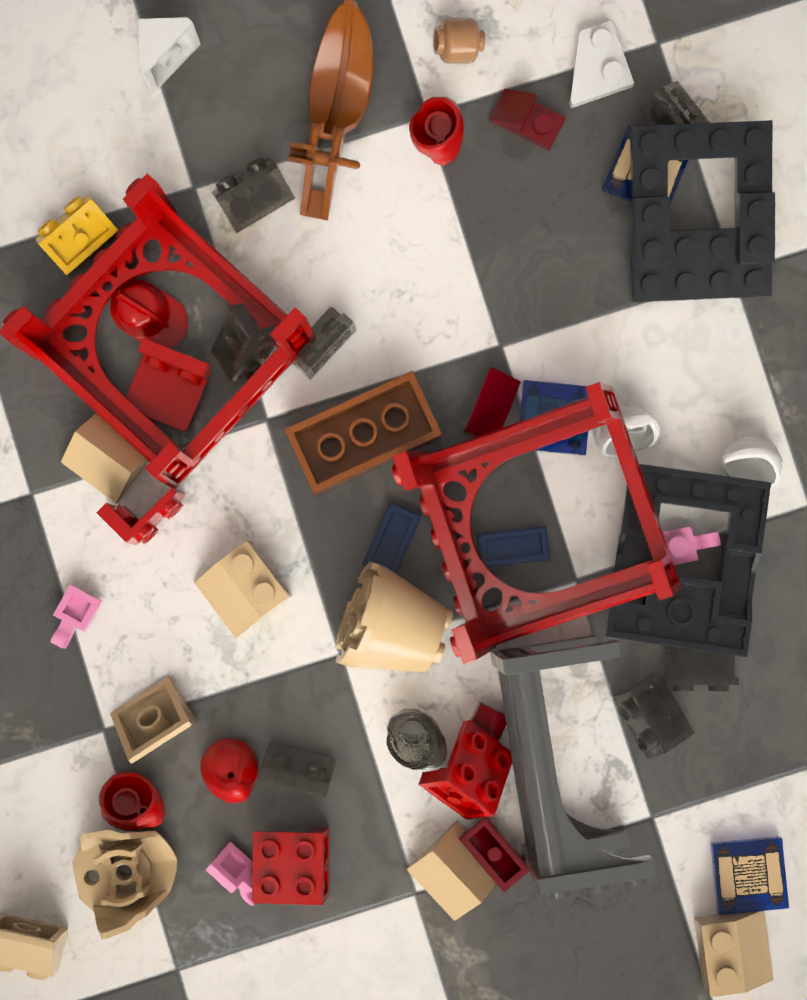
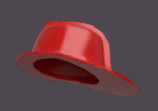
M142 280L129 281L113 295L110 302V314L114 323L122 331L140 342L145 338L171 348L176 346L185 337L188 329V316L184 307L175 298L151 283Z

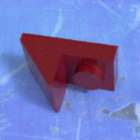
M504 89L489 121L550 151L566 117L536 103L538 95L534 93Z

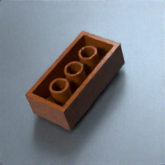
M413 371L284 429L315 496L394 460V455L406 451H414L442 437V433Z

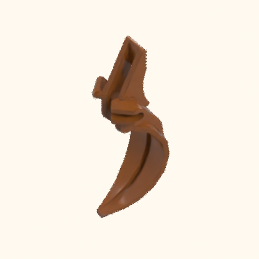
M344 0L340 3L328 20L315 56L309 84L308 118L311 123L308 145L290 142V153L287 156V161L306 166L300 215L327 221L338 167L358 169L361 166L358 161L343 158L341 154L346 133L356 128L365 114L372 89L374 64L370 29L364 14L354 0ZM320 138L333 141L331 153L320 151ZM316 164L328 166L325 192L312 189Z

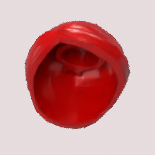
M431 97L425 100L420 106L419 111L412 116L409 124L410 138L414 147L420 153L431 158L435 164L444 166L455 160L463 143V116L456 102L448 97Z
M225 738L215 741L204 751L200 761V773L204 784L215 797L226 803H240L248 799L257 782L259 770L253 751L241 740Z
M120 772L112 775L101 787L99 793L101 815L109 825L124 831H138L144 828H155L162 824L165 816V803L159 790L147 778L134 772Z

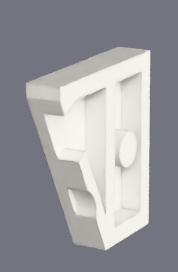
M609 20L580 30L569 101L571 108L634 86V81L613 21Z

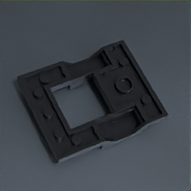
M773 120L630 126L631 203L634 216L633 302L772 296V263H775V192H772ZM735 158V228L670 230L667 160Z
M639 464L658 520L661 503L729 513L725 547L722 548L718 582L678 576L682 587L672 597L659 600L657 594L653 593L609 608L605 636L747 657L752 626V596L755 575L762 553L771 482ZM628 485L626 487L613 573L653 560Z

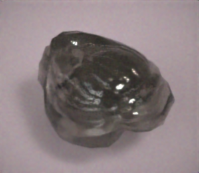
M403 709L392 715L387 724L388 734L386 737V745L392 757L402 766L412 770H424L441 766L446 760L447 746L445 737L437 722L427 713L417 709Z

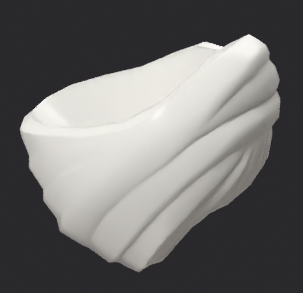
M619 405L634 450L641 451L655 445L661 433L657 419L642 407ZM607 425L593 429V437L602 454L605 456L617 455Z
M748 435L735 439L725 447L721 453L720 464L726 476L771 482L772 488L780 480L783 459L772 440Z

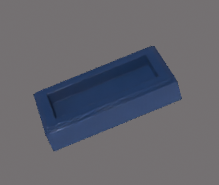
M390 501L362 565L366 566L369 562H374L397 573L422 515Z
M546 526L477 534L479 555L488 568L550 560Z

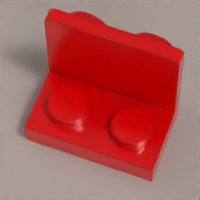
M143 338L138 352L143 357L126 398L146 417L187 432L213 369L208 363Z
M172 487L140 520L130 509L121 504L115 506L105 503L96 513L126 543L138 545L142 542L145 545L158 533L159 529L156 526L163 518L170 520L182 509L184 505L180 501L185 495Z
M465 720L462 722L447 767L422 772L418 785L466 820L495 816L512 765L511 751L471 720Z
M315 827L310 832L255 831L253 833L252 862L253 903L323 905L329 898L330 827Z

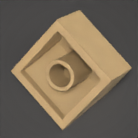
M248 540L219 560L194 582L235 638L291 597L251 541Z
M764 909L694 917L702 984L710 997L747 993L774 980Z
M0 913V971L12 972L13 969L27 972L26 975L28 977L38 980L53 977L60 967L68 928Z

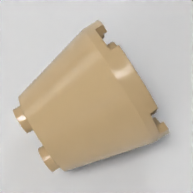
M369 562L358 577V583L363 585L355 590L351 601L348 600L341 620L335 648L342 650L341 655H337L336 663L352 668L417 673L427 672L432 662L438 664L443 656L445 643H442L441 639L444 630L446 631L451 624L453 611L446 609L444 605L387 567Z

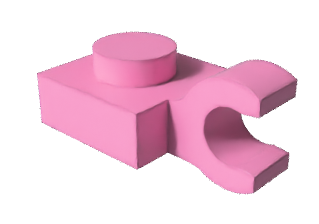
M691 526L663 532L674 565L697 561L696 550L721 545L719 532L693 536Z
M70 584L53 616L62 621L50 642L66 649L76 628L83 632L87 631L103 601Z
M230 841L206 868V871L231 894L239 888L242 898L251 906L255 904L252 901L251 871L253 861Z

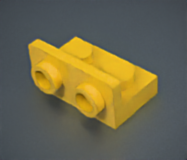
M85 195L83 198L80 196L73 198L63 208L66 213L56 221L53 218L49 219L37 231L40 235L35 240L66 275L118 231L88 195Z

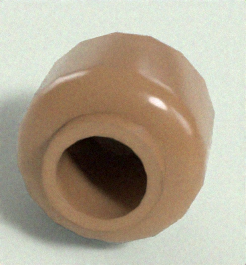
M446 18L441 22L440 26H436L434 29L433 50L444 63L470 64L476 60L479 52L484 51L485 33L479 30L477 22L472 18Z

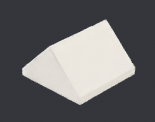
M188 17L138 19L139 69L153 93L201 45L194 24Z

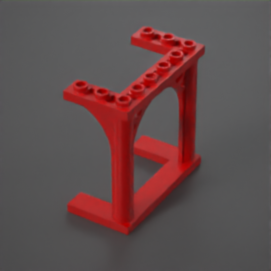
M147 173L142 179L137 178L128 186L126 196L123 198V201L137 219L132 224L127 223L119 230L116 236L117 240L108 249H102L94 257L93 266L85 274L81 273L72 280L69 285L70 290L62 299L54 300L45 311L46 316L42 320L22 306L19 310L11 311L4 318L0 334L9 343L37 361L39 359L149 462L145 470L155 479L176 489L316 339V336L307 318L296 307L289 314L285 313L176 214L177 210L158 182ZM152 239L157 240L162 249L159 260L154 263L148 262L144 255L145 245ZM170 246L176 249L173 251V254L181 257L177 262L171 263L168 261L171 254ZM136 255L139 264L134 269H128L126 265L128 263L131 264ZM188 262H190L194 267L187 266ZM176 271L200 279L215 290L278 348L184 450L113 386L106 377L97 354V327L106 304L126 283L151 272ZM109 283H112V289L105 291L104 288ZM88 306L92 308V314L87 319L78 317L87 311L86 308ZM72 325H82L87 329L88 333L85 339L79 342H69L64 338V331ZM86 348L89 351L85 361L82 360L81 354L78 353L77 356L72 354V351H81ZM93 367L95 373H93L89 368Z
M601 382L585 387L588 394L587 398L430 453V451H406L393 456L395 465H392V473L396 483L399 486L402 485L404 491L421 489L423 497H420L419 500L422 511L426 517L430 516L434 530H431L432 541L435 548L442 551L445 563H442L444 576L448 583H453L456 596H453L456 611L459 616L463 615L465 618V623L451 629L453 636L450 637L452 650L456 657H461L463 664L481 658L497 648V644L653 593L657 594L659 600L674 596L682 587L611 385ZM607 425L653 560L572 587L547 593H535L517 589L499 579L481 559L472 536V508L482 483L493 470L509 459ZM490 461L486 467L483 466L484 463ZM473 469L477 471L476 480L472 482L469 478L460 474L464 470H466V474H469ZM450 481L461 483L467 490V497L463 501L450 499L445 493V485ZM449 507L461 510L463 517L460 522L453 520V518H456V515ZM464 543H468L471 547L468 553H465L462 545ZM477 572L481 573L485 580L484 585L478 591L476 588L478 579H473L474 574ZM497 587L502 593L501 604L496 610L488 611L483 605L484 595L490 588ZM511 597H518L522 605H512L514 610L507 612ZM530 600L538 601L537 603L530 604Z

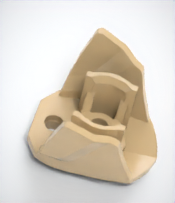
M108 829L85 833L79 836L81 845L72 862L79 899L94 912L97 931L101 939H108L129 931L139 920L147 917L169 895L176 877L178 857L168 841L157 831L119 833ZM122 865H128L132 870V874L120 872ZM89 870L98 872V881L93 882L89 879Z

